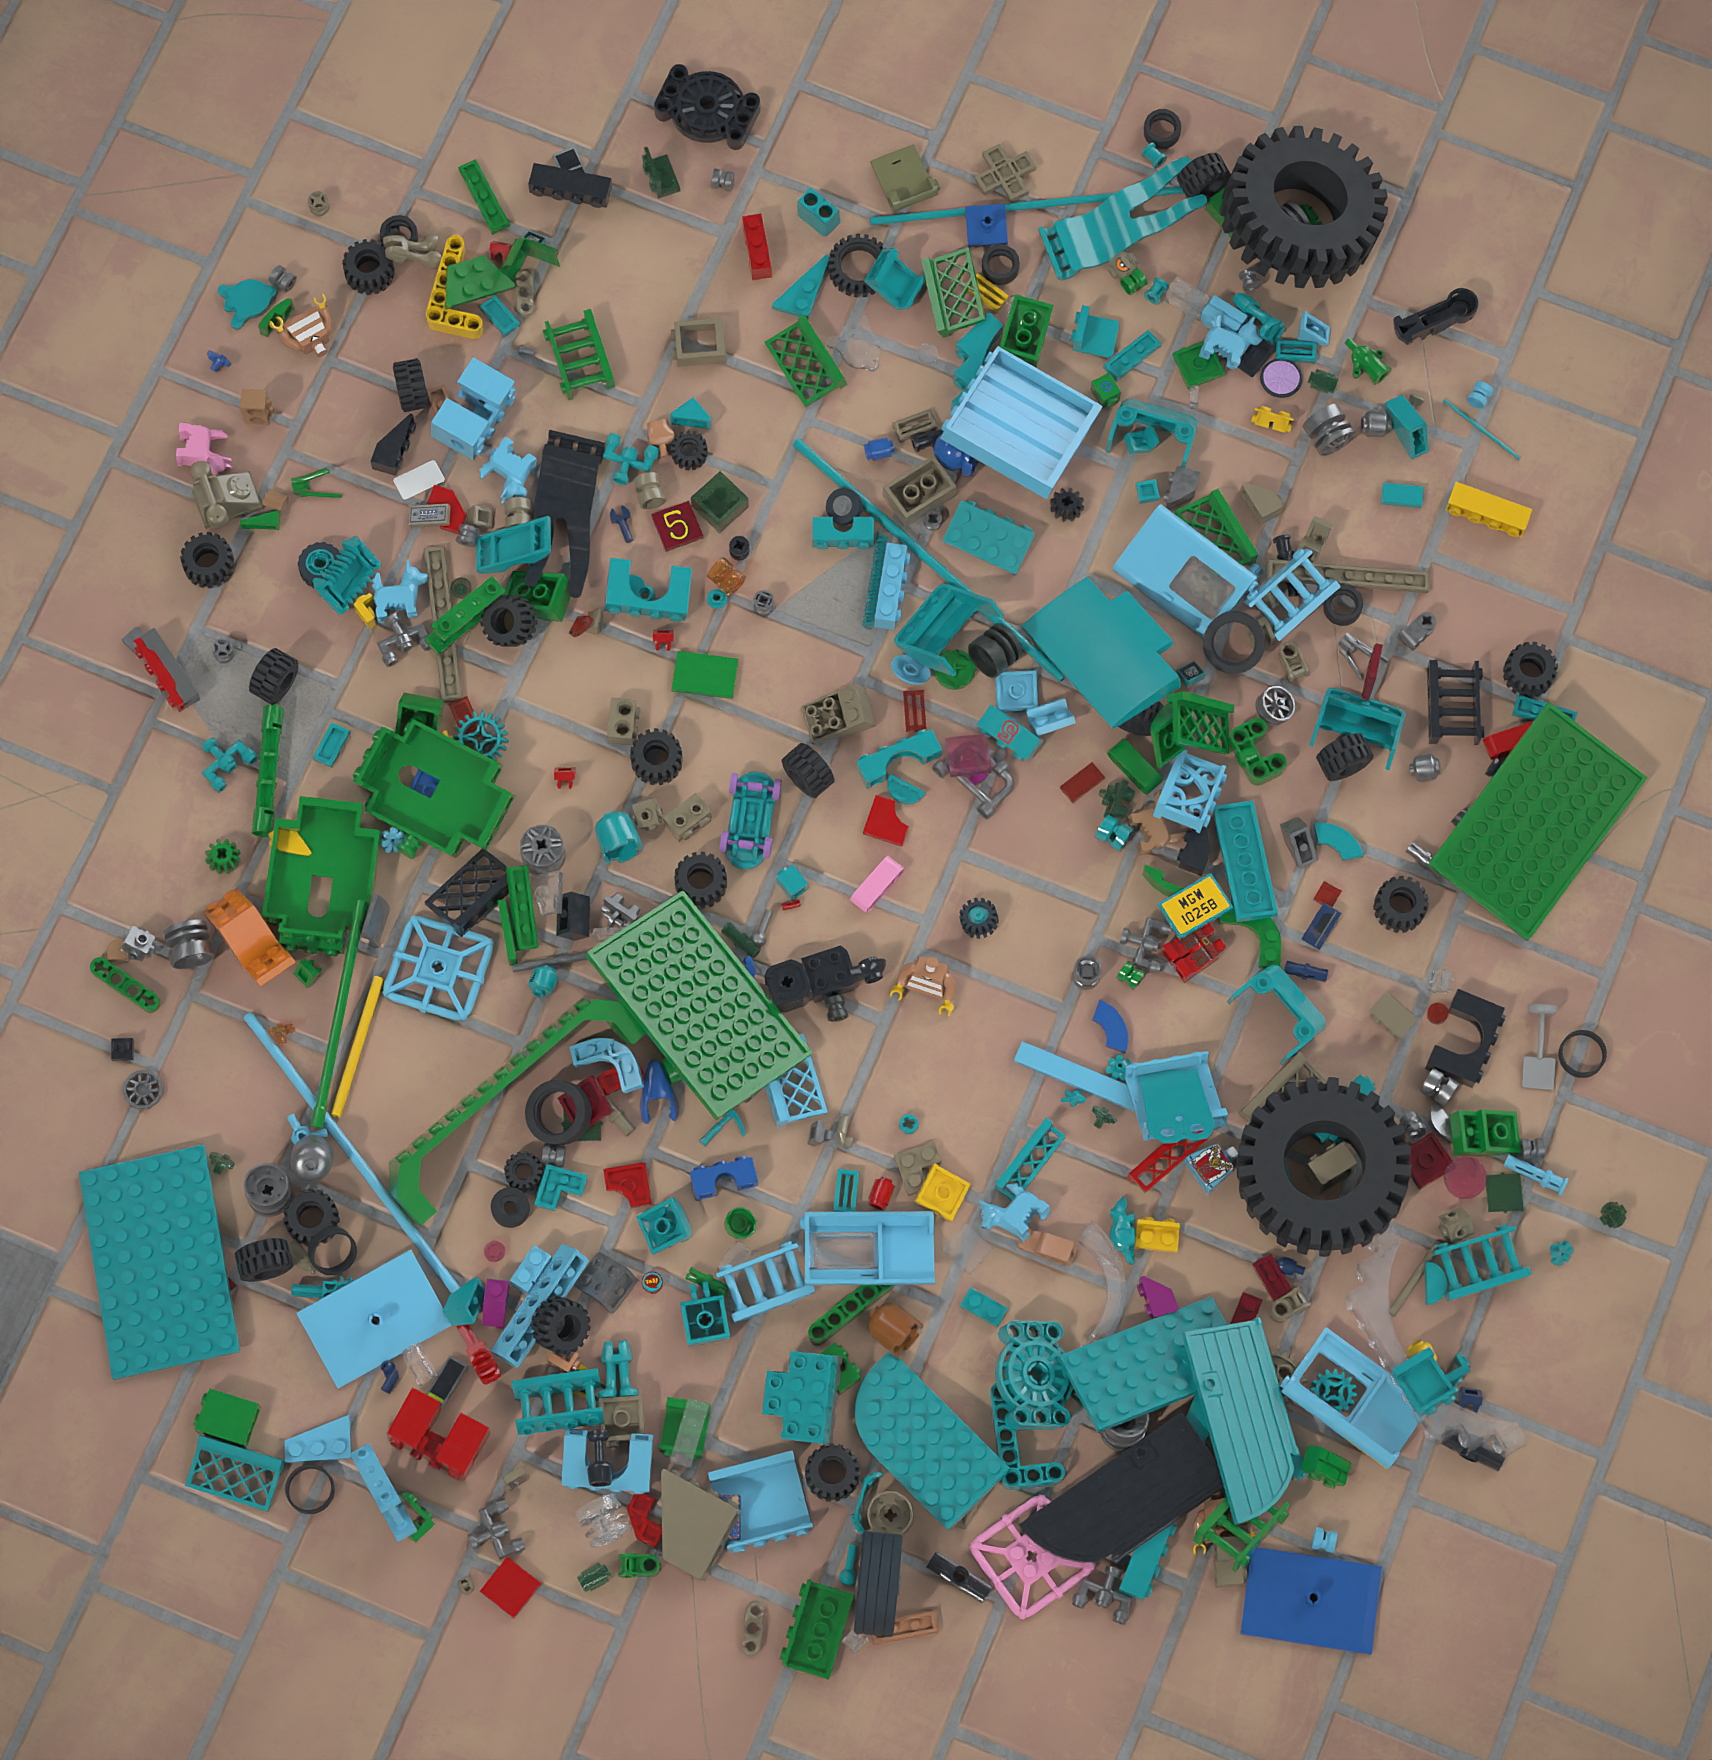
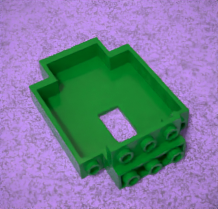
M414 719L405 726L404 737L381 726L380 730H377L373 735L372 740L374 742L371 747L367 748L363 754L364 761L360 767L356 768L353 774L354 783L374 793L373 796L368 797L365 803V812L456 858L465 840L487 851L516 796L495 784L504 766ZM413 766L440 780L431 799L401 783L399 774L404 767Z
M300 796L296 820L275 818L262 918L267 920L266 923L279 925V944L286 951L296 952L297 949H303L308 954H317L320 951L326 952L328 956L337 957L338 954H344L347 930H351L355 900L368 902L365 915L366 920L373 898L381 832L376 829L361 828L364 811L362 803ZM280 830L298 832L312 852V855L304 856L279 851L277 847ZM312 876L333 878L329 908L322 917H314L308 911Z

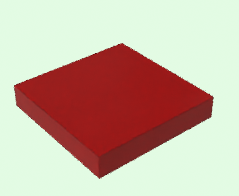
M507 1556L481 1588L480 1593L515 1619L542 1584Z

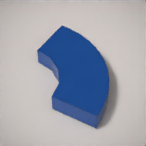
M1099 1000L1092 1021L1099 1024L1105 1031V1047L1126 1053L1128 1032L1123 1018L1114 1007Z

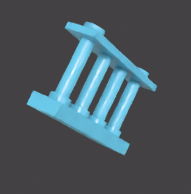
M1301 548L1296 551L1290 562L1258 590L1255 589L1247 595V600L1244 601L1245 605L1252 607L1254 604L1273 625L1272 631L1275 639L1278 641L1285 637L1341 587L1336 580L1331 578L1329 580L1324 579L1307 558L1313 553L1307 548ZM1302 564L1319 584V589L1315 593H1309L1292 571L1298 565ZM1285 577L1304 598L1303 603L1299 607H1294L1277 586ZM1269 591L1274 594L1288 611V617L1283 621L1278 620L1261 599Z
M792 1241L780 1245V1249L735 1267L729 1264L719 1268L720 1272L716 1273L717 1278L725 1277L736 1307L734 1309L735 1313L731 1314L735 1324L816 1293L813 1285H805L793 1252L799 1249L797 1243L792 1244ZM784 1254L796 1282V1289L787 1292V1289L784 1290L773 1258ZM763 1262L767 1266L776 1290V1297L767 1300V1297H764L753 1266ZM744 1269L756 1299L754 1301L755 1305L748 1308L742 1301L733 1277L734 1273Z
M368 1443L350 1453L396 1540L399 1542L417 1532L371 1445Z

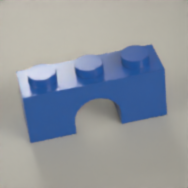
M740 1156L735 1158V1161L729 1163L719 1161L714 1163V1166L707 1168L706 1166H698L690 1172L696 1201L717 1196L715 1185L723 1177L733 1179L736 1183L737 1191L758 1186L752 1157Z

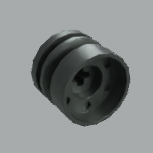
M1000 623L993 624L983 635L978 636L968 645V653L972 662L983 674L990 678L998 677L1008 666L1013 665L1023 655L1022 646L1015 634Z

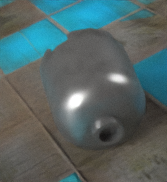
M317 1135L303 1137L293 1146L291 1153V1169L295 1176L308 1183L318 1182L325 1178L333 1163V1148L323 1137Z

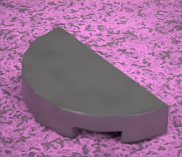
M1437 1102L1429 1110L1428 1124L1437 1137H1443L1449 1140V1142H1453L1450 1119Z

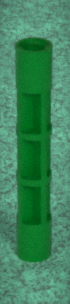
M266 705L263 707L261 753H259L258 757L260 760L259 775L256 781V807L253 810L251 832L252 835L258 837H269L268 834L273 831L274 794L277 788L276 772L277 762L280 757L278 755L279 740L282 733L284 708L277 705Z

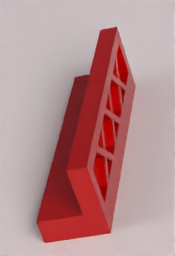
M1209 1137L1201 1139L1197 1143H1187V1139L1182 1142L1184 1140L1182 1139L1178 1143H1163L1129 1172L1127 1179L1132 1184L1135 1182L1144 1193L1148 1192L1184 1161L1186 1157L1205 1143ZM1177 1145L1184 1146V1154L1181 1157L1172 1156V1149ZM1161 1159H1168V1168L1166 1170H1156V1163ZM1145 1172L1153 1173L1152 1182L1145 1186L1139 1178ZM1155 1173H1159L1160 1175L1155 1178Z

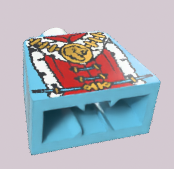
M1215 1144L1189 1155L1184 1163L1206 1194L1209 1195L1233 1172L1234 1167L1231 1161L1238 1157V1152L1233 1146L1222 1151L1219 1145Z

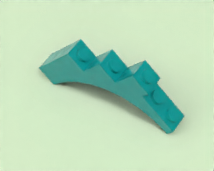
M990 312L985 316L986 321L976 324L956 343V355L964 363L954 372L953 381L954 385L963 391L951 401V411L955 405L959 407L961 403L958 401L963 392L968 393L967 387L972 378L977 379L976 373L981 365L984 366V361L993 344L1003 334L1004 325Z

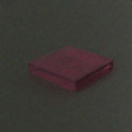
M986 734L945 738L950 777L992 772Z

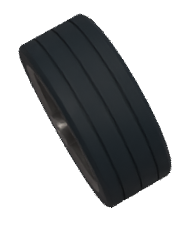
M865 1531L863 1533L860 1569L857 1572L855 1589L857 1599L854 1632L856 1634L884 1635V1637H892L894 1634L897 1596H900L901 1576H899L903 1536L901 1534L872 1533V1531Z

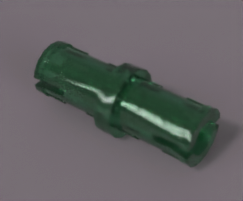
M728 922L723 927L721 933L732 940L736 948H741L752 959L760 953L761 948L754 944L746 933L740 932L733 926L731 922Z

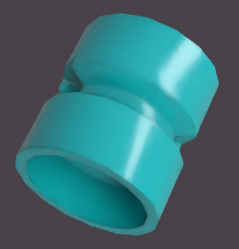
M1108 814L1099 826L1095 838L1104 843L1110 842V847L1121 852L1134 829L1125 823L1120 825L1118 819Z

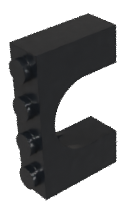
M1457 989L1447 1013L1472 1023L1480 1034V1046L1472 1053L1457 1054L1435 1045L1425 1069L1432 1071L1435 1068L1442 1072L1444 1077H1450L1470 1088H1473L1475 1082L1479 1084L1484 1073L1480 1071L1483 1064L1487 1065L1491 1053L1488 1052L1490 1045H1495L1499 1035L1495 1033L1497 1027H1502L1506 1016L1503 1015L1505 1008Z

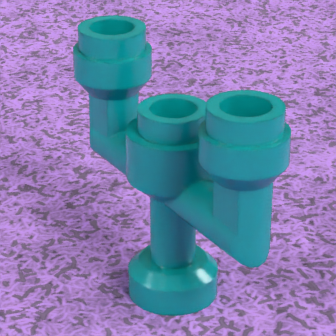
M610 433L605 441L607 446L602 458L622 463L619 472L613 475L612 480L614 482L627 485L629 481L627 472L630 466L638 470L650 472L654 460L659 455L657 447L648 445L644 452V462L637 461V449L626 446L622 450L621 455L615 454L614 451L619 447L621 437L615 433Z
M211 737L202 745L201 749L205 753L211 752L217 760L212 762L201 774L211 783L212 789L220 793L227 787V784L222 777L214 773L219 767L227 773L234 771L237 764L232 756L237 751L241 754L242 760L248 763V765L253 764L258 759V756L253 749H248L240 739L223 754L217 747V740Z

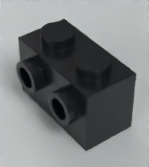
M572 891L557 895L556 936L573 941L589 937L590 896Z

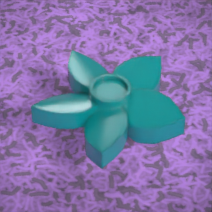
M1081 1089L1075 1090L1073 1093L1065 1090L1066 1097L1061 1098V1102H1070L1071 1107H1075L1077 1103L1082 1104L1086 1102V1098L1081 1095Z

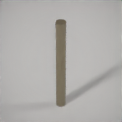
M1433 1243L1388 1310V1314L1393 1317L1396 1316L1424 1274V1262H1432L1435 1256H1432L1431 1252L1436 1250L1435 1246L1438 1244Z

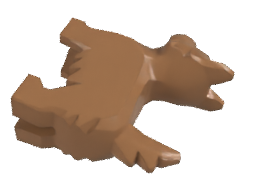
M1161 789L1154 794L1155 800L1153 804L1147 806L1139 813H1133L1127 817L1130 827L1140 826L1141 834H1145V839H1147L1146 842L1142 841L1137 845L1139 855L1147 854L1151 850H1159L1168 844H1177V841L1182 842V838L1186 834L1185 832L1169 834L1164 817H1161V819L1153 817L1162 792Z

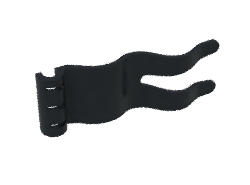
M549 430L548 441L542 453L534 503V520L546 516L551 518V548L556 521L563 520L566 523L571 566L569 595L573 598H579L582 595L588 574L590 517L598 468L603 460L605 443ZM556 439L560 440L559 447L554 446ZM574 443L578 444L577 451L573 450ZM592 448H596L595 455H591ZM550 554L536 563H530L525 578V583L528 587L534 588L537 586Z

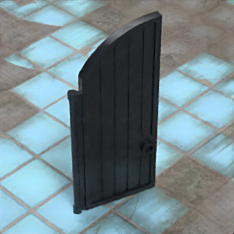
M1180 1412L1021 1522L1019 1527L1036 1545L1059 1558L1078 1563H1099L1111 1554L1112 1561L1118 1564L1122 1561L1121 1559L1221 1491L1224 1485L1217 1460L1183 1413Z

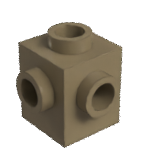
M656 798L632 804L634 809L632 814L633 821L636 826L638 825L639 829L646 828V831L657 829V824L663 823L664 812L662 807L658 806Z
M1461 1206L1438 1216L1440 1221L1439 1231L1442 1237H1447L1451 1243L1461 1241L1463 1238L1475 1233L1470 1215Z

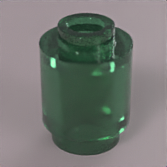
M1316 369V372L1311 371L1308 383L1311 384L1310 388L1326 394L1328 392L1333 394L1339 378L1334 377V374Z
M598 1562L580 1572L581 1575L577 1579L586 1593L589 1590L592 1592L609 1582L608 1577L611 1574L605 1564L600 1565Z

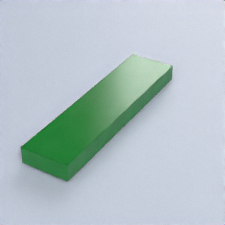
M475 159L459 166L458 170L492 235L510 227V223L477 160Z
M528 865L507 867L506 874L516 951L537 949L538 940Z

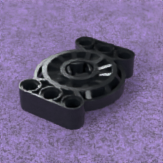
M676 64L671 68L655 100V117L662 122L672 118L677 130L693 141L713 143L726 139L729 148L739 150L744 146L760 113V97L753 92L743 95L739 86L724 74L714 71H702L688 75L686 66ZM677 75L683 76L682 78H676ZM710 101L712 102L713 108H711V109H703V108H702V106H704V105H709V104H710ZM660 108H667V110H664V111L659 110V109H660ZM741 120H747L746 123H742V122H740V121H741ZM733 136H738V137H740V138H738V139H733L732 137H733Z

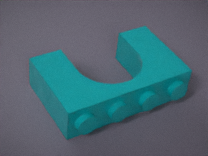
M610 558L604 611H608L611 614L628 613L633 617L649 616L651 619L656 620L666 618L673 622L686 620L692 568L671 566L667 593L658 600L645 601L638 598L630 588L631 560Z

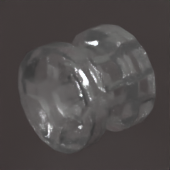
M853 1629L841 1642L844 1645H848L850 1652L854 1655L869 1639L862 1634H856Z

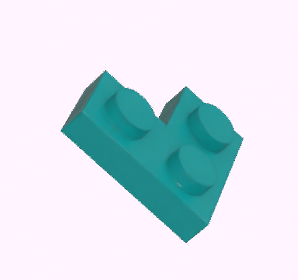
M546 1164L534 1205L555 1212L561 1192L582 1197L588 1175Z

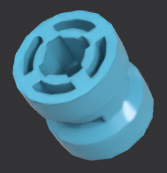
M1477 381L1473 386V392L1468 395L1466 400L1471 406L1477 409H1484L1487 404V398L1491 397L1494 390L1487 383Z
M1316 1527L1311 1548L1316 1550L1321 1548L1325 1549L1326 1552L1333 1553L1338 1532L1332 1530L1326 1532L1323 1528Z

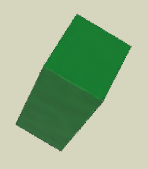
M276 510L240 520L241 529L279 530L280 512Z

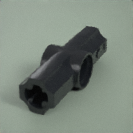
M1448 1425L1439 1441L1440 1444L1458 1452L1464 1459L1474 1463L1479 1462L1499 1472L1507 1455L1487 1445L1481 1438L1471 1434L1466 1435Z
M937 1551L926 1567L948 1581L953 1587L959 1588L983 1603L992 1588L991 1585L970 1573L965 1567L959 1566ZM956 1572H961L965 1575V1580L963 1582H956L953 1579V1575Z

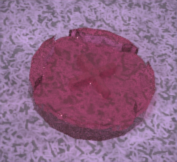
M1458 1157L1452 1160L1445 1169V1186L1455 1197L1461 1199L1474 1198L1483 1191L1486 1185L1487 1175L1485 1168L1475 1158Z

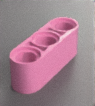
M890 856L885 857L854 892L850 901L867 914L899 879L905 869Z

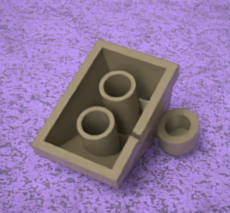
M197 461L191 466V475L196 480L193 482L192 493L205 529L210 527L223 528L228 521L242 517V514L245 516L263 510L250 471L211 476V467L207 462Z

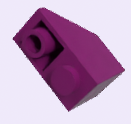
M1145 1276L1140 1277L1137 1289L1140 1297L1144 1296L1146 1304L1144 1309L1148 1317L1151 1316L1154 1319L1179 1310L1172 1289Z

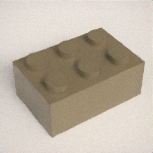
M934 455L883 486V497L905 527L923 517L929 510L936 509L956 496V485Z

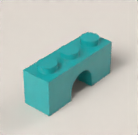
M812 517V547H817L820 550H825L829 547H837L841 550L857 547L858 549L866 550L874 547V517H853V526L847 532H839L834 528L833 517Z

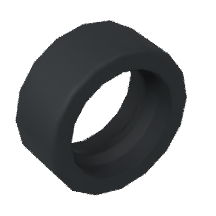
M1168 109L1152 111L1144 122V137L1149 144L1154 142L1158 149H1167L1178 142L1181 134V121L1178 115ZM1158 120L1170 122L1174 126V132L1169 137H1158L1151 132L1152 123Z
M391 216L381 225V243H383V238L387 236L392 228L399 226L409 229L411 232L409 241L418 242L417 227L406 216Z
M1002 244L994 245L988 248L983 255L982 273L992 284L1005 285L1017 277L1020 261L1018 254L1011 247ZM995 256H1005L1012 261V269L1005 274L994 273L989 268V261Z
M1340 585L1341 587L1324 601L1323 611L1326 618L1333 624L1347 626L1359 618L1363 608V598L1354 587ZM1338 595L1350 597L1355 602L1354 612L1350 615L1337 614L1331 607L1333 598Z

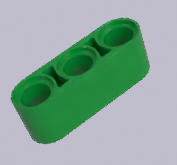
M1122 738L1107 751L1111 761L1145 795H1148L1163 782L1160 774L1127 740Z

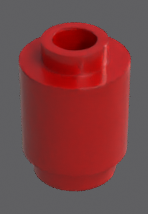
M886 1177L875 1179L868 1197L870 1200L868 1204L871 1207L885 1210V1207L889 1205L895 1188L892 1180Z

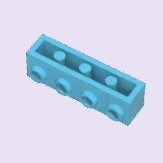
M887 543L874 627L895 630L896 622H900L901 610L898 609V605L903 603L904 591L901 590L902 584H906L907 572H904L905 565H909L910 561L907 545Z

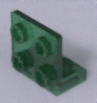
M644 147V155H641L642 167L645 175L649 176V186L652 193L656 192L659 199L680 192V186L668 155L652 159L648 147Z

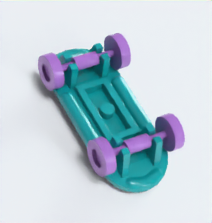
M749 772L742 775L739 779L737 773L731 774L729 793L734 794L728 831H722L720 852H726L728 860L735 867L752 869L761 864L764 858H770L772 838L769 837L774 803L775 800H779L782 780L775 779L774 782L770 776L762 772Z

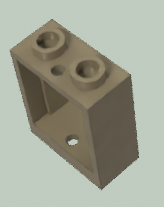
M722 318L674 322L675 329H671L672 342L676 341V348H672L673 360H677L678 367L726 363ZM715 330L717 351L682 354L680 333Z

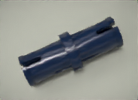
M1287 960L1284 968L1286 974L1302 977L1304 980L1308 978L1326 982L1328 969L1310 966L1309 963L1299 964Z

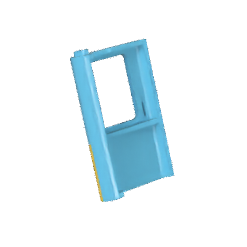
M1327 1327L1318 1336L1291 1377L1287 1375L1280 1384L1283 1388L1281 1393L1387 1470L1395 1462L1400 1454V1450L1422 1419L1390 1373ZM1318 1353L1323 1354L1366 1386L1365 1393L1348 1417L1340 1414L1299 1382Z

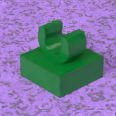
M305 958L298 963L293 974L306 988H309L320 975L322 968L316 970L313 967L315 961H308Z

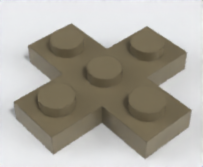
M1000 144L982 152V156L990 169L975 176V182L984 196L1001 187L1011 203L1029 194V190L1021 177L1035 171L1036 165L1027 151L1011 159L1008 158Z

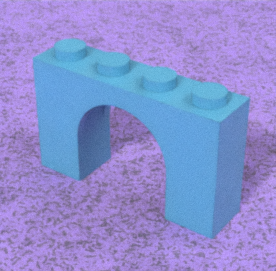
M566 1428L564 1435L562 1486H567L570 1489L588 1487V1489L593 1491L601 1490V1488L610 1489L612 1492L629 1490L635 1494L649 1492L653 1435L632 1433L627 1465L620 1471L612 1474L611 1485L592 1487L589 1485L587 1466L590 1464L587 1457L588 1430Z

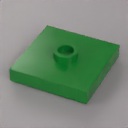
M1204 341L1172 353V357L1188 390L1225 376V371L1215 350L1213 355L1210 354L1208 360L1199 356Z

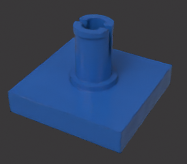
M1005 204L965 207L968 247L1008 245Z

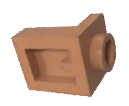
M552 1352L546 1358L547 1364L563 1373L577 1371L581 1364V1361H579L580 1354L577 1352L574 1353L569 1362H567L568 1358L564 1355Z

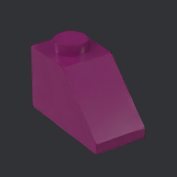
M487 1279L482 1326L504 1329L510 1291L509 1281Z

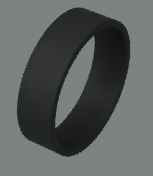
M1577 1030L1565 1037L1560 1045L1558 1057L1561 1066L1567 1073L1574 1077L1587 1078L1600 1071L1607 1058V1049L1605 1043L1597 1034L1588 1030ZM1582 1035L1596 1041L1602 1051L1601 1065L1596 1070L1585 1073L1572 1069L1566 1063L1563 1056V1046L1568 1039Z
M328 1227L319 1231L312 1238L308 1246L310 1262L318 1272L324 1275H337L346 1271L353 1264L357 1255V1246L354 1239L346 1230L339 1227ZM335 1234L344 1235L350 1239V1252L342 1263L331 1268H323L315 1264L314 1253L316 1247L323 1239Z
M308 1464L296 1468L289 1475L285 1485V1493L294 1509L304 1514H316L330 1505L334 1497L335 1486L331 1476L325 1469L317 1465ZM307 1469L322 1471L328 1476L331 1484V1491L327 1501L322 1506L312 1510L297 1507L292 1503L289 1495L292 1479L299 1472Z

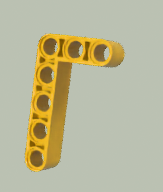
M452 235L446 241L426 309L427 325L433 331L469 339H479L484 333L483 322L479 316L452 309L445 310L444 308L446 293L445 285L441 283L447 281V265L463 262L466 253L463 238L459 235ZM453 246H460L458 249H452ZM438 299H445L441 303L436 302ZM432 317H440L438 320H431ZM452 321H459L456 325L450 324ZM472 325H477V326H479V327L476 328V329H471V328H470Z

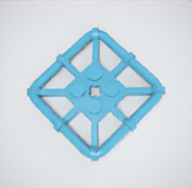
M413 915L409 917L410 920H408L404 927L397 949L392 954L393 960L384 982V991L382 992L384 997L394 1002L420 1009L422 1013L429 1012L452 1020H467L473 1009L480 986L485 981L484 975L493 952V940L482 934L468 931L463 937L480 943L459 952L449 948L452 937L454 935L459 936L451 925L424 916L415 917ZM419 924L447 932L443 945L440 946L428 942ZM413 927L423 943L419 958L404 953ZM484 949L476 975L460 971L465 958ZM401 961L416 964L411 977L393 985ZM438 963H442L441 966L444 969L442 971L435 972V969L432 968L433 965H438ZM457 977L473 982L464 1009H462L453 991ZM414 983L427 986L423 1001L396 994V992ZM437 989L447 992L458 1012L429 1004L433 990Z

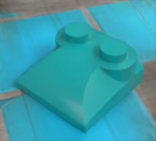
M671 1197L636 1216L652 1255L678 1243L686 1242L691 1237L692 1230L676 1198Z

